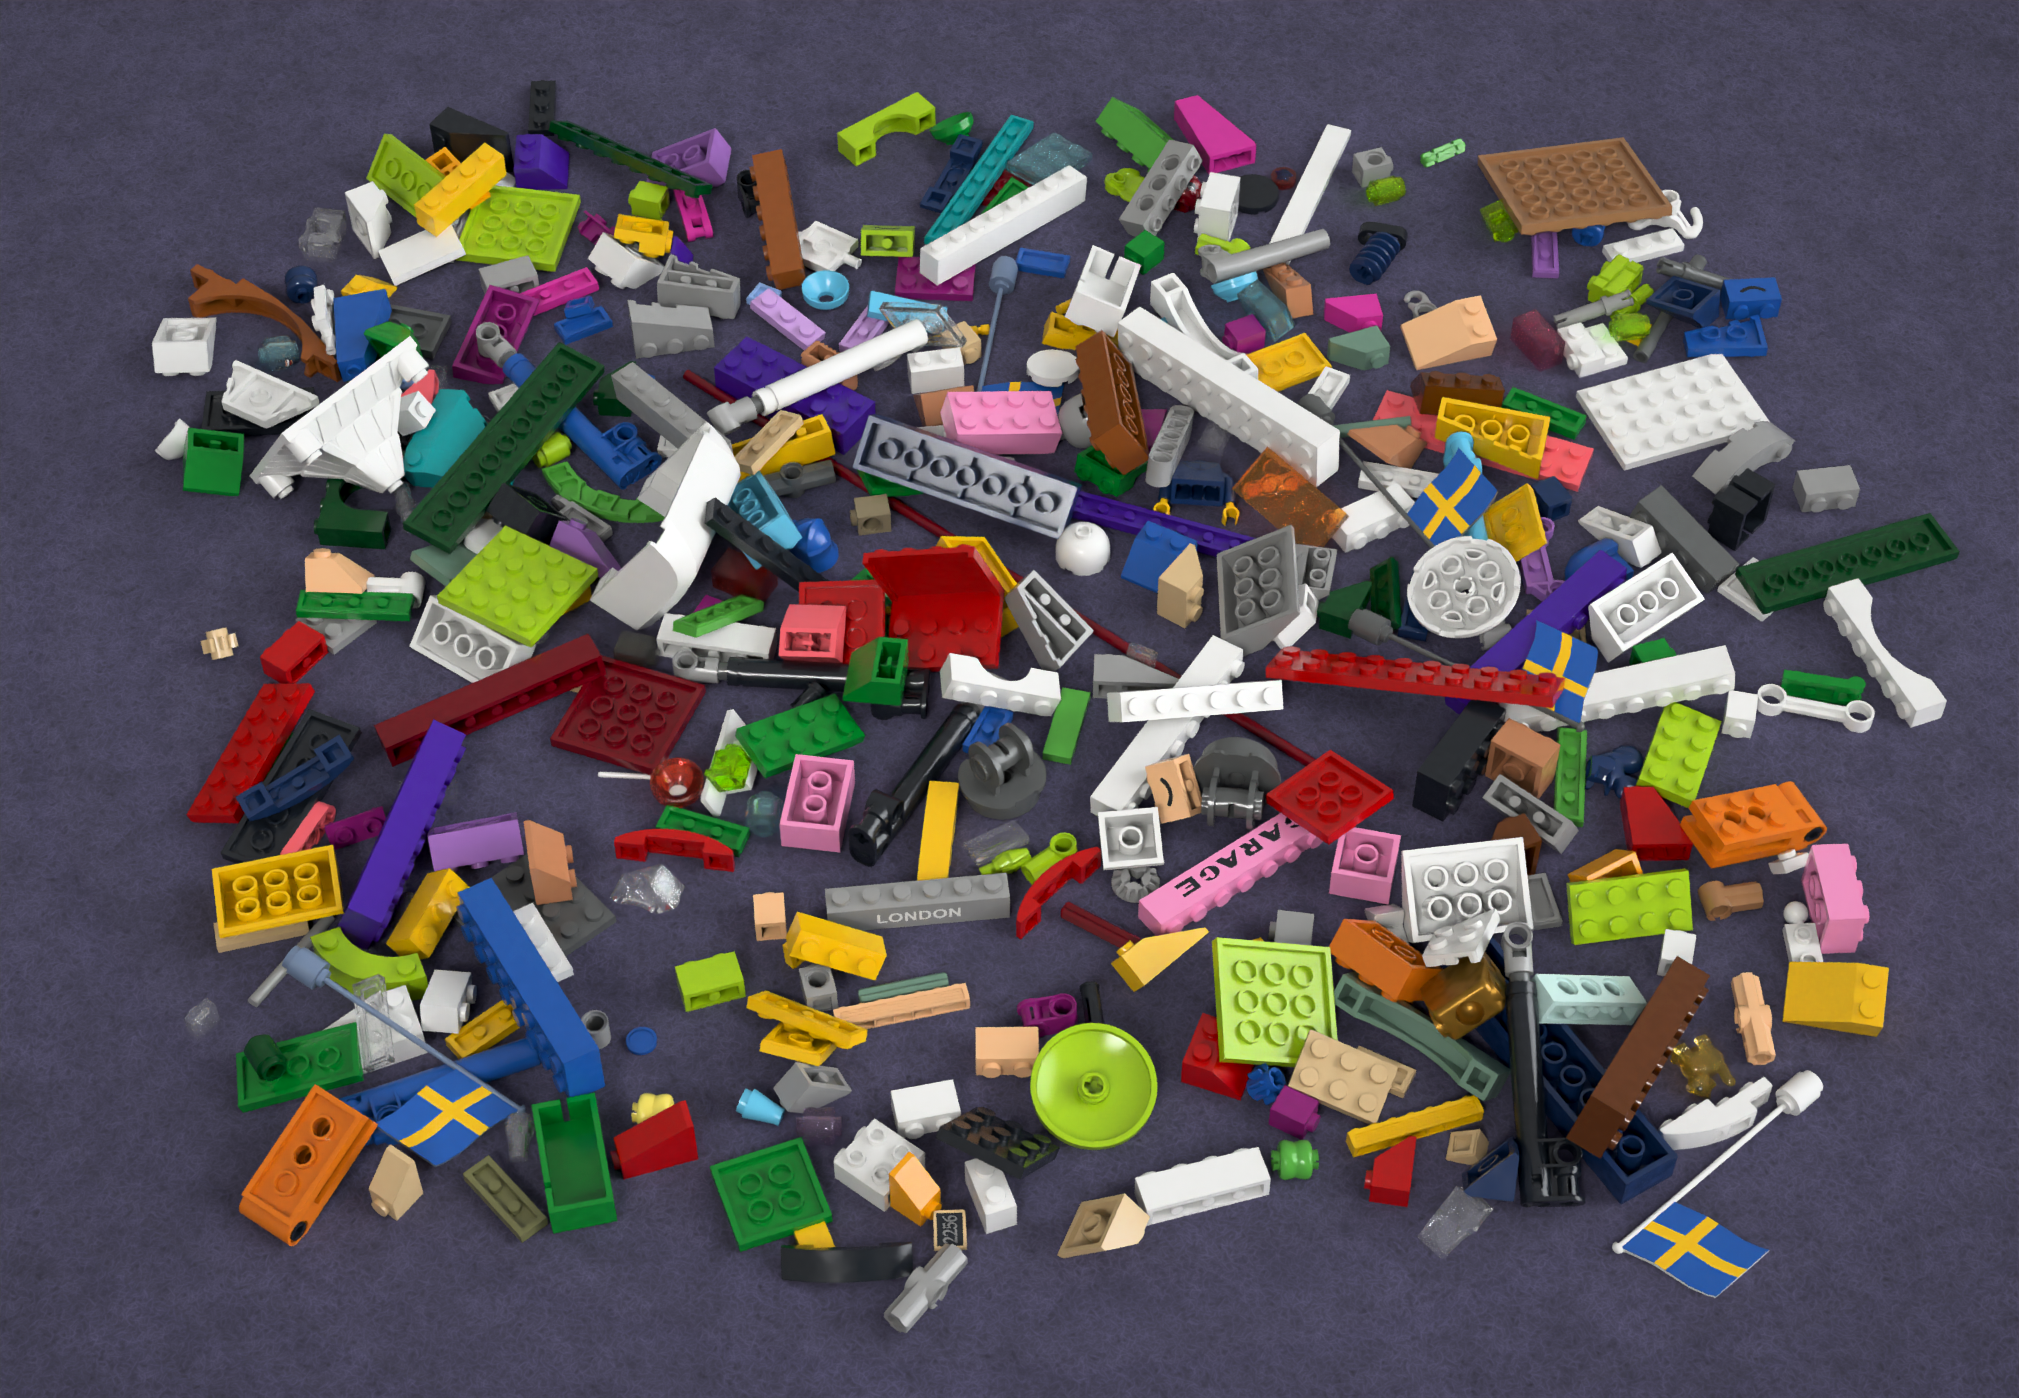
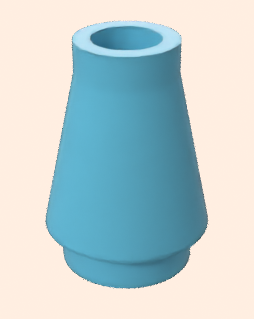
M747 1088L744 1090L736 1112L742 1114V1118L771 1123L779 1126L786 1111L785 1108L779 1106L758 1090L754 1089L751 1091Z

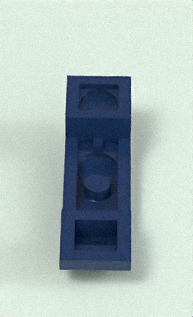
M962 134L958 135L950 149L948 163L935 186L928 188L920 202V208L942 213L974 168L983 140Z
M340 734L314 749L317 756L269 785L265 786L261 781L236 796L249 821L274 815L300 803L321 790L341 774L354 760V757Z

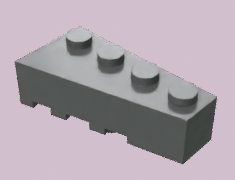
M1662 485L1641 499L1629 516L1635 520L1652 525L1662 552L1658 557L1663 559L1673 552L1693 583L1707 594L1727 580L1739 565Z

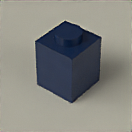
M1555 476L1539 480L1531 485L1534 490L1540 517H1546L1555 521L1569 515L1572 496Z

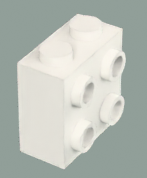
M874 1119L867 1127L863 1126L857 1132L854 1141L847 1148H842L835 1156V1178L885 1212L890 1207L889 1173L908 1152L914 1154L925 1168V1152Z

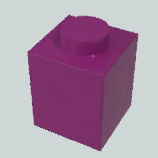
M1251 314L1226 323L1222 341L1229 349L1247 355L1264 348L1266 330L1255 316Z
M1284 1085L1270 1108L1269 1125L1303 1140L1308 1131L1313 1133L1321 1118V1115L1317 1114L1319 1101Z

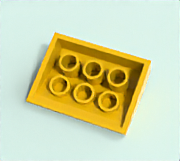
M333 845L212 869L220 939L344 913L340 870Z

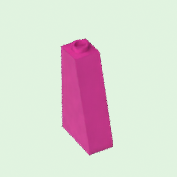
M1196 95L1175 101L1174 120L1189 144L1194 145L1203 160L1202 165L1208 174L1255 163V142L1201 97Z

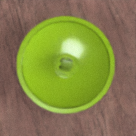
M1101 1023L1075 1025L1056 1034L1039 1052L1034 1062L1030 1079L1031 1101L1035 1113L1043 1126L1063 1143L1087 1150L1112 1148L1134 1137L1150 1118L1157 1097V1075L1147 1051L1127 1032Z

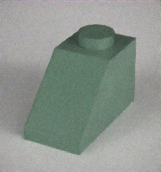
M1377 325L1329 338L1327 357L1331 361L1364 371L1372 368H1381L1389 362L1390 345Z

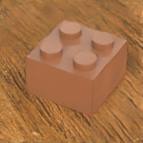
M1508 718L1491 740L1485 776L1495 781L1498 775L1501 774L1539 799L1554 780L1561 745L1551 738L1531 730L1526 725Z

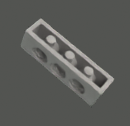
M1168 140L1119 218L1128 234L1136 237L1146 230L1154 236L1157 235L1203 161L1194 145Z

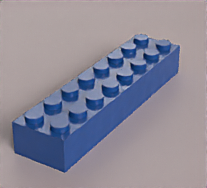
M487 879L458 892L460 905L456 908L461 921L464 923L461 926L463 936L467 943L473 942L475 945L473 949L480 964L485 962L488 966L486 971L492 984H499V992L505 1005L511 1004L513 1007L512 1013L517 1025L526 1028L527 1040L532 1049L538 1048L540 1051L539 1058L546 1071L551 1069L553 1072L552 1079L558 1092H565L569 1098L589 1094L605 1087L597 1044L493 879Z

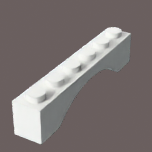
M1174 273L1151 281L1150 305L1161 318L1165 317L1170 326L1258 380V368L1245 353L1229 349L1211 332L1193 303L1187 287Z
M1859 578L1828 587L1823 604L1826 614L1834 618L1838 624L1840 634L1846 636L1851 642L1855 655L1863 659L1867 665L1869 675L1875 677L1880 683L1884 696L1892 700L1899 717L1905 719L1910 727L1941 718L1947 700L1934 682L1899 663L1882 646L1876 636L1871 621L1873 598Z
M1282 680L1107 693L1109 722H1132L1283 709Z

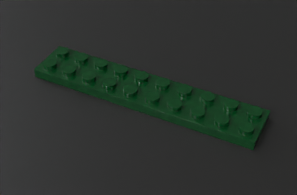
M558 342L403 522V529L451 554L487 512V508L503 482L510 484L604 374L605 366Z

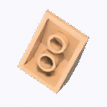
M1481 295L1455 300L1400 326L1416 370L1491 356L1497 341Z

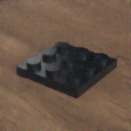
M976 1107L940 1126L936 1135V1139L1020 1180L1055 1160L1060 1147L1052 1144L1048 1137L1041 1134L1033 1135L1023 1130L1021 1124L1010 1120L1004 1121L996 1117L994 1111L985 1107Z

